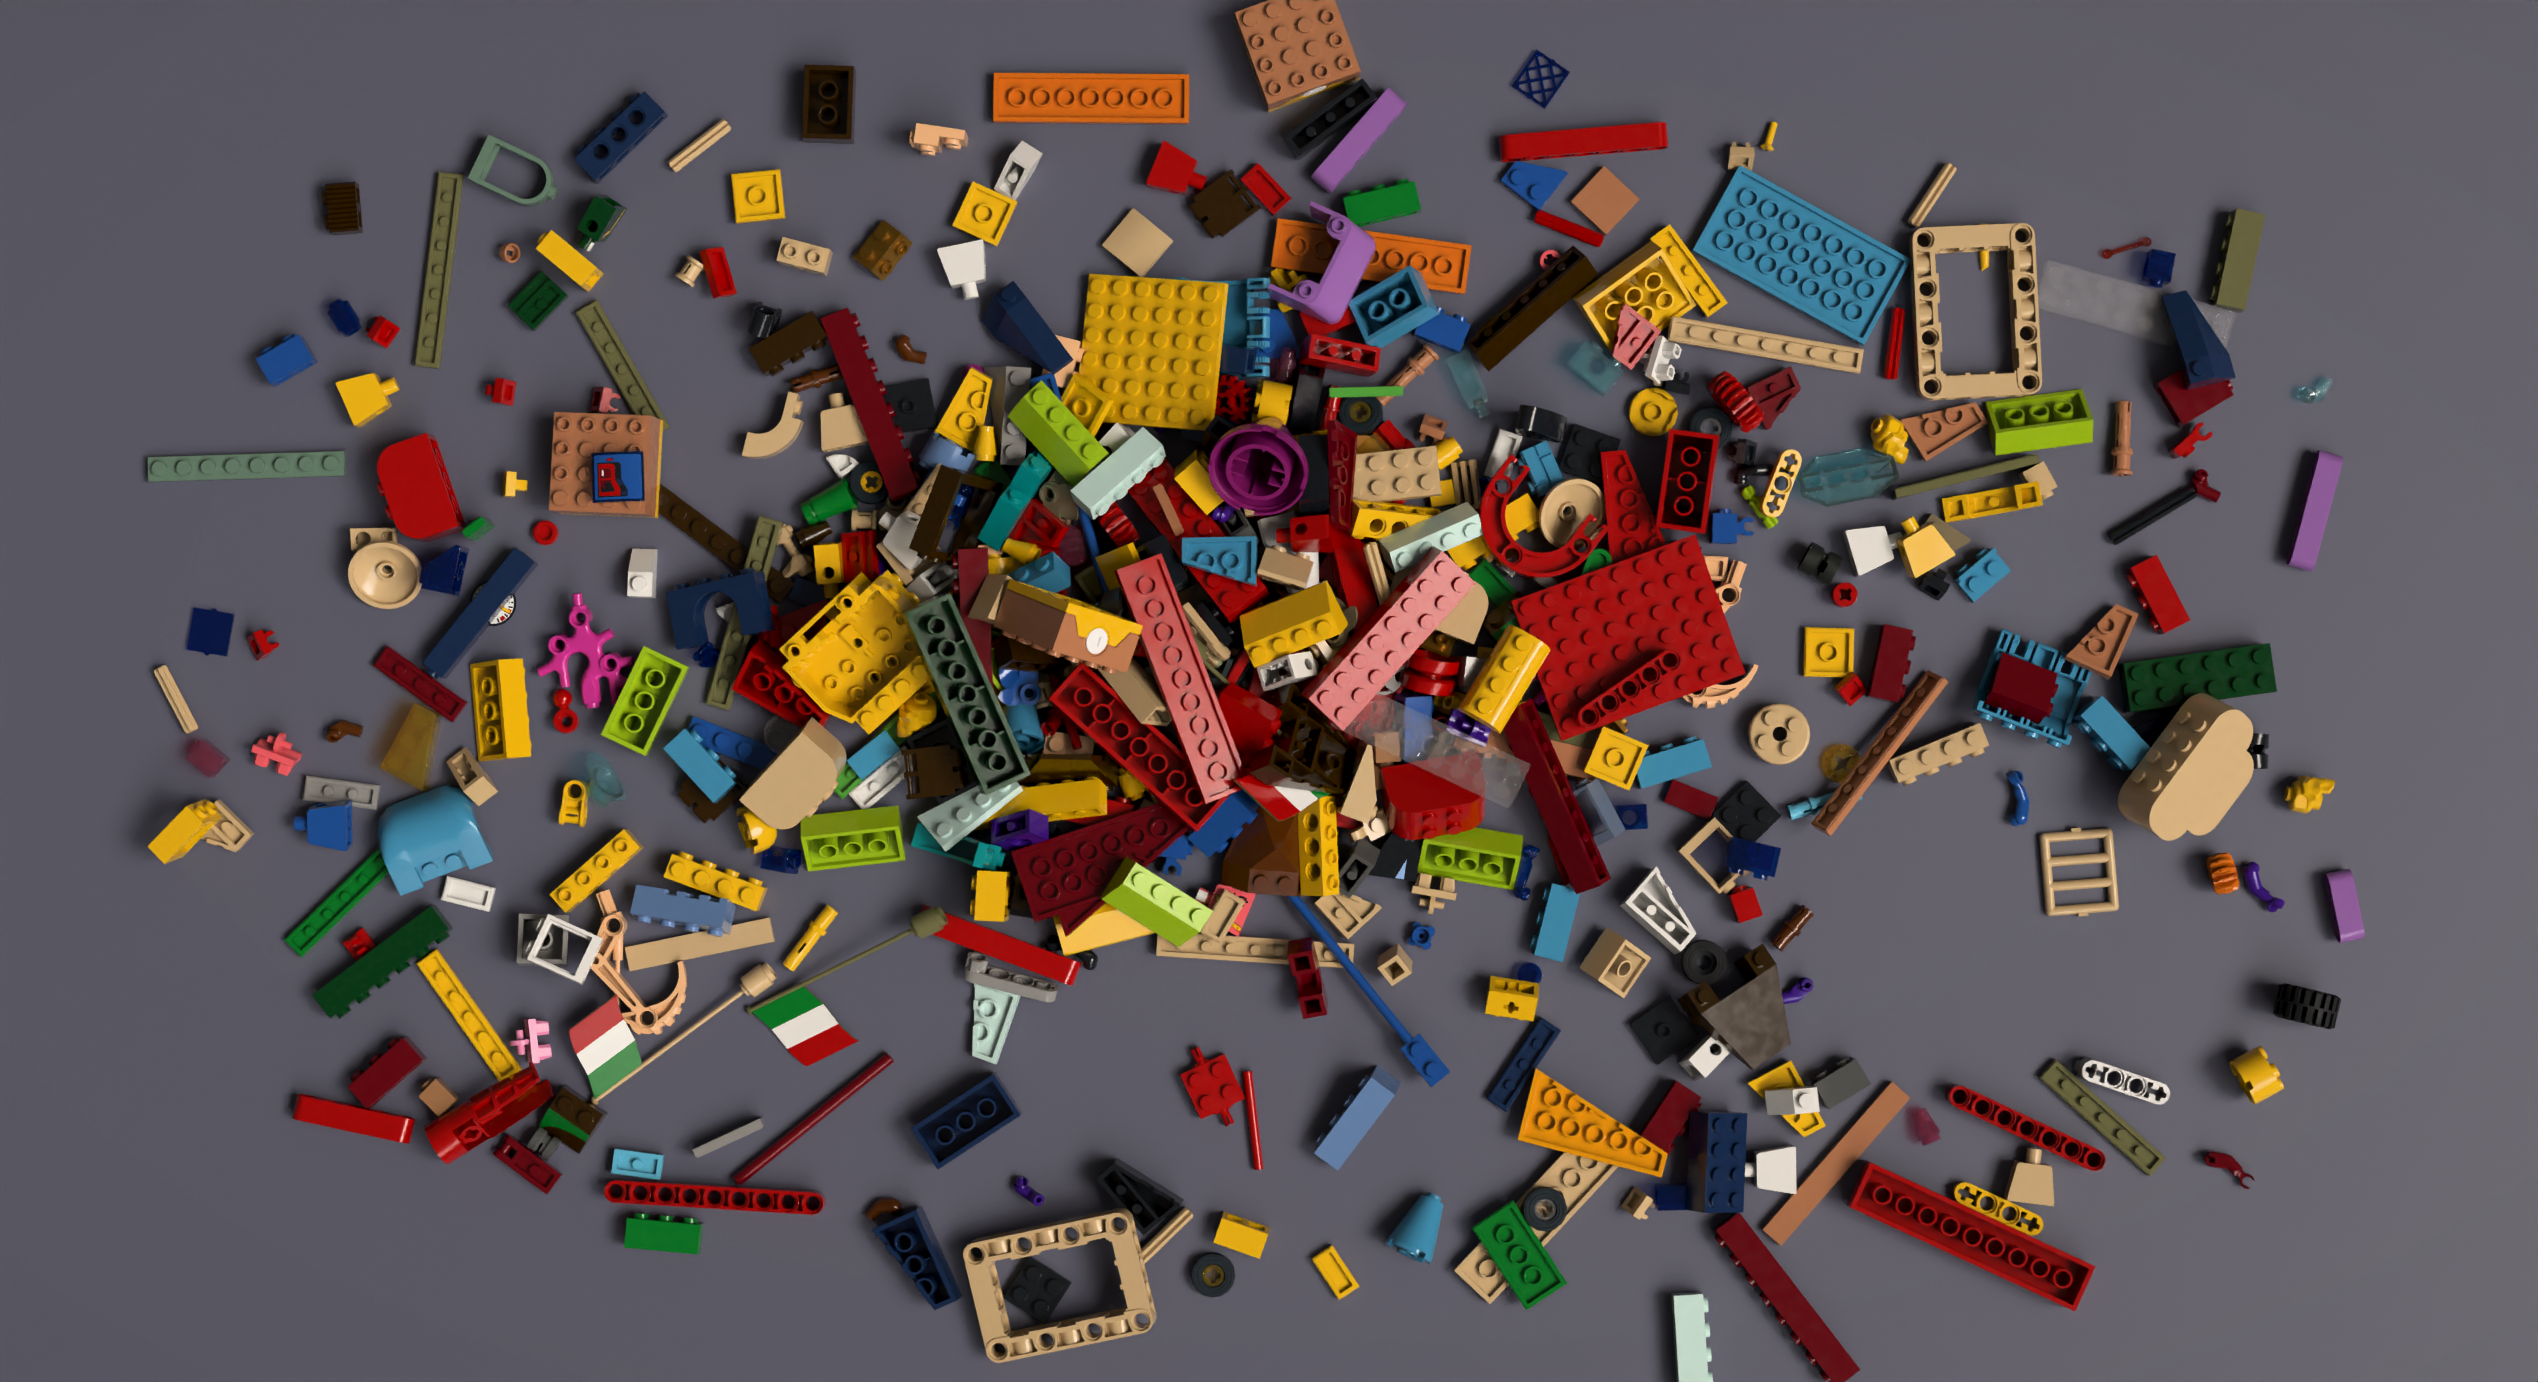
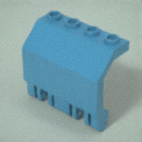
M1184 277L1174 278L1175 280L1199 281V280L1187 279V278H1184ZM1270 278L1204 281L1229 284L1222 343L1260 349L1270 347L1269 341H1254L1270 339V317L1254 316L1270 314V308H1254V299L1265 300L1270 298L1269 292H1254L1269 290ZM1256 357L1255 364L1270 363V357ZM1255 365L1254 373L1251 374L1220 370L1219 376L1221 378L1222 375L1229 374V377L1237 375L1238 379L1270 377V366Z
M2002 628L1977 687L1973 710L1979 712L1977 717L1984 720L1992 721V718L2002 721L2000 725L2007 729L2015 730V727L2025 730L2023 734L2030 738L2038 739V736L2048 739L2047 744L2056 748H2061V745L2068 746L2072 739V736L2068 735L2070 723L2092 672L2082 667L2079 668L2074 663H2071L2068 674L2060 672L2065 662L2066 653L2061 651L2057 657V649L2037 642L2034 648L2035 641L2031 639L2026 643L2022 657L2014 653L2020 642L2021 635L2015 633L2012 637L2013 632ZM2003 652L2058 673L2055 682L2059 685L2058 690L2050 703H2053V709L2049 717H2044L2040 724L2033 723L2030 719L2010 714L2006 710H2001V708L1984 704L1994 665Z

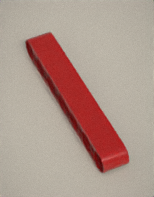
M1666 122L1520 133L1498 137L1501 162L1650 151L1669 147Z
M922 904V907H921L919 913H921V912H923V911H925V910H927V909H929V908H931V907ZM946 912L944 913L948 924L944 926V929L932 934L1071 986L1074 985L1081 966L1079 961L1047 951L1039 946Z
M1956 1084L1950 1086L1946 1091V1100L1952 1106L2091 1171H2099L2105 1165V1155L2100 1150L1969 1088ZM1961 1089L1964 1093V1099L1956 1103L1953 1100V1093ZM1979 1100H1984L1986 1103V1110L1982 1113H1977L1975 1110V1104ZM2005 1110L2009 1118L2007 1122L2000 1124L1997 1119L1998 1114ZM2024 1121H2028L2031 1124V1130L2027 1134H2022L2020 1131V1125ZM2050 1131L2053 1134V1141L2045 1145L2042 1137L2044 1133ZM2069 1142H2073L2076 1147L2075 1152L2071 1155L2065 1153V1146ZM2095 1152L2098 1156V1161L2095 1165L2090 1166L2087 1163V1157Z

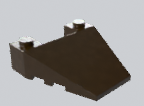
M1289 683L1272 690L1269 703L1282 710L1279 719L1284 723L1278 746L1274 744L1255 752L1249 773L1269 786L1340 795L1346 794L1357 755L1356 750L1338 729L1334 731L1327 722L1328 719L1301 695L1303 690Z
M1071 754L1023 755L1031 775L1020 779V785L1034 787L1039 783L1059 784L1063 780L1083 781L1087 777H1096L1107 786V791H1113V786H1118L1119 765L1109 756Z
M1763 943L1734 962L1747 984L1723 1000L1719 1001L1707 981L1678 999V1002L1693 1023L1703 1027L1710 1033L1709 1036L1725 1045L1731 1054L1751 1070L1791 1044L1777 964Z

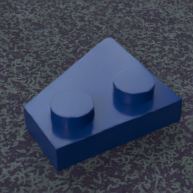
M1515 161L1500 182L1538 211L1568 173L1564 170Z
M1270 309V314L1256 315L1270 317V339L1256 340L1269 341L1270 347L1266 349L1256 348V357L1266 356L1270 357V359L1300 360L1301 351L1281 309Z

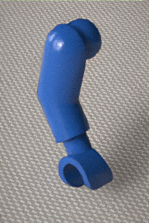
M2011 771L2006 773V776L2013 784V792L2017 803L2016 813H2012L2009 819L2013 826L2025 824L2028 820L2030 801L2025 787L2021 784L2024 780L2022 772Z

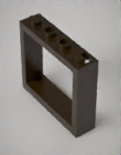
M941 464L909 549L918 552L917 556L921 559L951 566L952 554H956V548H978V545L981 543L978 536L995 507L1003 484L983 475ZM961 484L976 487L951 552L936 549Z

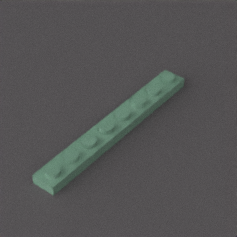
M345 451L148 457V482L346 476Z

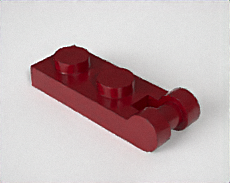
M507 1133L503 1138L504 1143L500 1148L497 1147L493 1155L546 1195L549 1194L563 1174L520 1143L514 1136ZM511 1148L517 1151L513 1158L508 1155Z

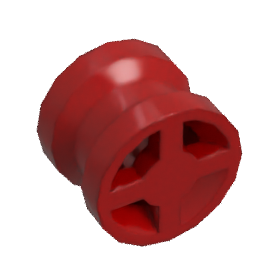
M1840 583L1831 591V600L1838 607L1851 606L1857 600V589L1851 583Z

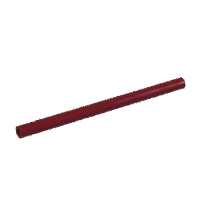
M886 1052L733 1176L735 1181L740 1186L894 1063L892 1057Z

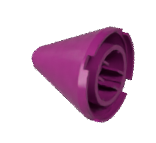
M1273 416L1238 426L1223 434L1213 447L1208 464L1210 481L1218 495L1235 509L1240 510V507L1252 510L1255 511L1254 515H1273L1292 507L1301 498L1309 476L1308 462L1302 448L1283 421Z

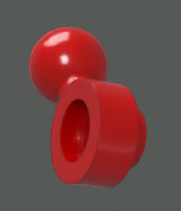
M558 689L552 697L554 705L559 708V711L553 718V723L559 732L570 734L578 728L579 717L573 710L569 709V705L572 702L571 693L566 689ZM565 718L571 719V724L569 726L563 725V720Z

